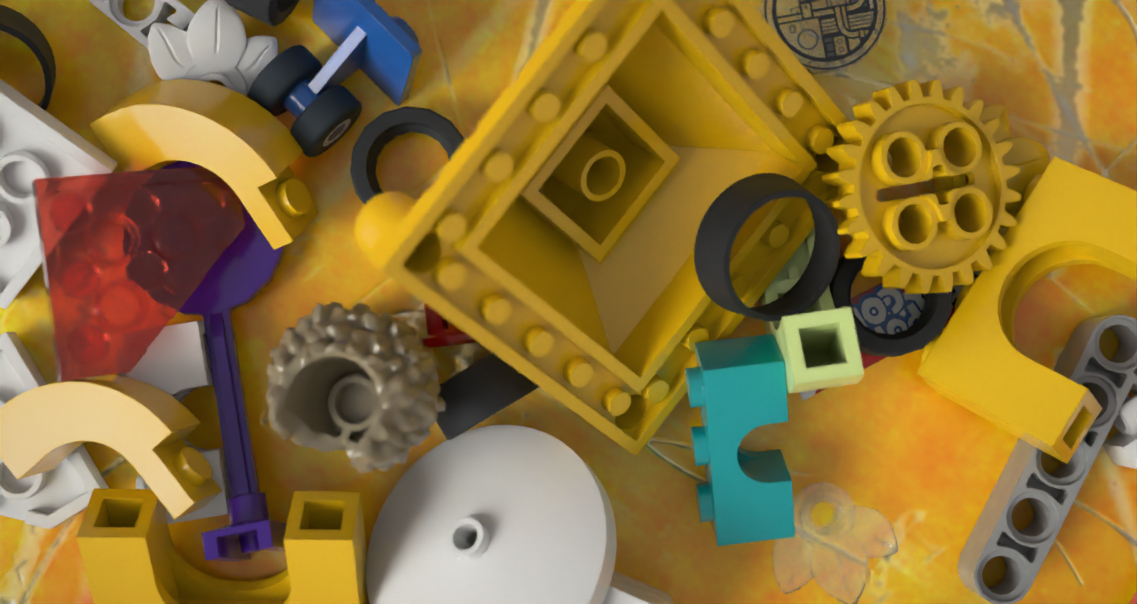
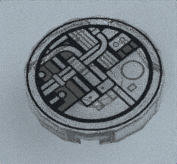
M761 0L760 14L810 75H834L855 67L877 46L887 23V0Z

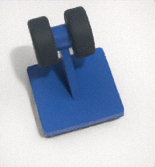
M314 0L312 20L339 47L322 68L321 62L305 46H292L271 60L258 74L250 87L249 98L269 111L274 117L289 111L296 118L290 133L307 157H316L327 151L348 132L358 119L362 111L361 102L346 87L340 84L359 68L397 106L401 105L409 97L422 54L418 37L406 21L395 15L390 17L374 0Z

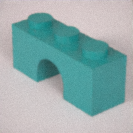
M774 334L695 343L697 367L686 368L685 373L690 408L700 407L702 426L691 427V443L695 466L705 465L706 483L695 484L700 522H712L718 546L795 537L792 479L781 450L749 451L739 446L742 439L751 430L759 426L789 422L785 360Z

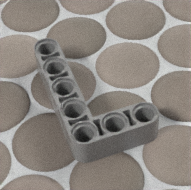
M1123 314L1089 317L1080 322L1073 330L1053 371L1078 384L1084 385L1090 390L1102 407V410L1068 464L1061 461V465L1057 470L1050 474H1047L1041 465L1040 457L1042 450L1020 438L1018 439L960 554L957 564L958 574L964 586L986 601L993 604H1014L1023 599L1030 590L1128 393L1131 392L1137 395V319ZM1108 327L1115 332L1119 342L1118 351L1111 360L1106 359L1099 348L1100 336ZM1028 498L1034 506L1033 520L1028 527L1016 530L1011 518L1013 508L1019 501ZM996 556H1002L1006 565L1003 579L994 586L986 587L982 579L985 564Z

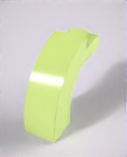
M815 227L760 296L761 306L783 296L800 279L812 255ZM829 286L822 296L804 312L798 315L784 316L781 318V321H764L766 334H774L785 360L788 394L857 384L861 381L864 369L851 307L836 309Z

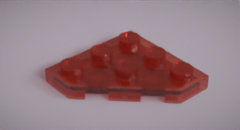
M199 166L34 179L32 189L58 382L132 371L147 352L146 349L169 320L173 319L203 281L206 273L245 227L241 200L222 178L207 168Z

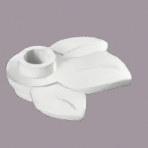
M208 0L194 15L189 23L187 32L169 24L153 23L148 36V49L152 65L157 75L164 81L174 79H192L206 82L218 80L227 88L247 97V93H249L255 78L278 55L277 38L267 35L246 38L245 27L235 8L230 6L225 0Z

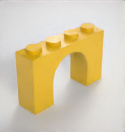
M1054 156L1045 172L1037 174L1028 184L1023 196V206L1015 217L1017 225L1004 227L998 232L1008 247L1002 251H989L993 267L990 270L981 271L976 280H974V283L965 285L962 288L955 303V313L945 329L925 346L921 356L922 365L917 373L937 393L1068 464L1101 412L1102 407L1089 389L1029 359L1018 351L1014 336L1016 312L1025 294L1038 280L1066 266L1077 264L1104 266L1137 281V191Z
M94 488L76 536L94 604H369L366 586L367 550L361 491H294L284 535L288 568L273 577L258 581L241 582L220 579L196 569L185 561L172 543L164 505L151 489Z

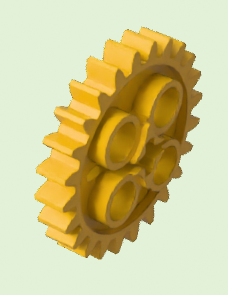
M917 79L876 90L872 92V100L855 104L852 107L857 120L838 124L837 130L847 144L827 148L826 153L840 165L837 172L822 175V181L837 187L838 196L830 198L824 203L830 210L841 211L843 219L837 223L838 235L850 234L852 238L843 255L846 259L867 256L861 274L864 277L883 276L882 286L885 289H905L906 294L952 292L953 285H970L974 283L973 271L990 270L993 267L987 252L1002 251L1008 247L1005 240L998 233L999 228L1017 225V220L1005 211L1006 203L1021 200V194L1008 189L1006 181L1020 173V168L1013 165H1004L1002 157L1013 147L1012 141L995 142L992 136L998 130L1001 121L999 118L980 121L979 118L984 102L978 99L963 103L964 91L961 86L943 90L941 81L938 79L918 83ZM943 143L946 147V156L943 150ZM887 151L890 152L892 158V169H890L887 162ZM966 174L969 179L968 184L963 187L879 202L876 198V192L883 188ZM954 208L957 212V222L954 216ZM899 216L901 217L903 222L902 235L898 228Z

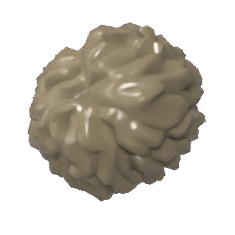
M333 301L325 306L318 302L311 314H307L298 320L297 327H288L285 330L282 340L279 342L280 346L272 348L270 352L274 363H268L267 374L270 378L266 399L268 408H270L268 418L271 421V427L280 433L284 440L292 439L295 444L314 448L321 452H333L345 445L347 455L351 460L350 464L357 468L358 473L363 474L374 469L386 472L396 463H405L411 447L419 446L431 434L429 428L431 425H434L438 412L445 411L446 404L438 395L441 390L439 383H437L439 375L436 372L439 362L433 350L423 345V341L417 335L414 327L405 322H398L395 317L387 312L377 314L370 311V306L358 303L349 310L338 302Z

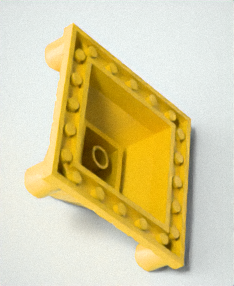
M575 0L561 17L553 33L547 35L519 71L517 79L504 90L482 118L474 134L464 141L442 169L434 185L427 189L418 201L400 191H386L374 196L360 211L356 219L354 234L359 248L379 270L636 457L687 392L685 370L686 368L697 367L695 343L728 339L745 317V315L731 312L717 305L705 293L698 280L694 263L695 240L700 223L708 208L730 185L745 177L760 173H775L787 176L823 202L838 196L837 187L822 181V175L839 170L840 164L834 161L826 151L829 147L847 144L838 132L837 126L839 123L848 122V119L749 0ZM784 197L773 200L757 209L739 230L730 254V278L737 296L747 307H753L814 228L812 212L805 199Z

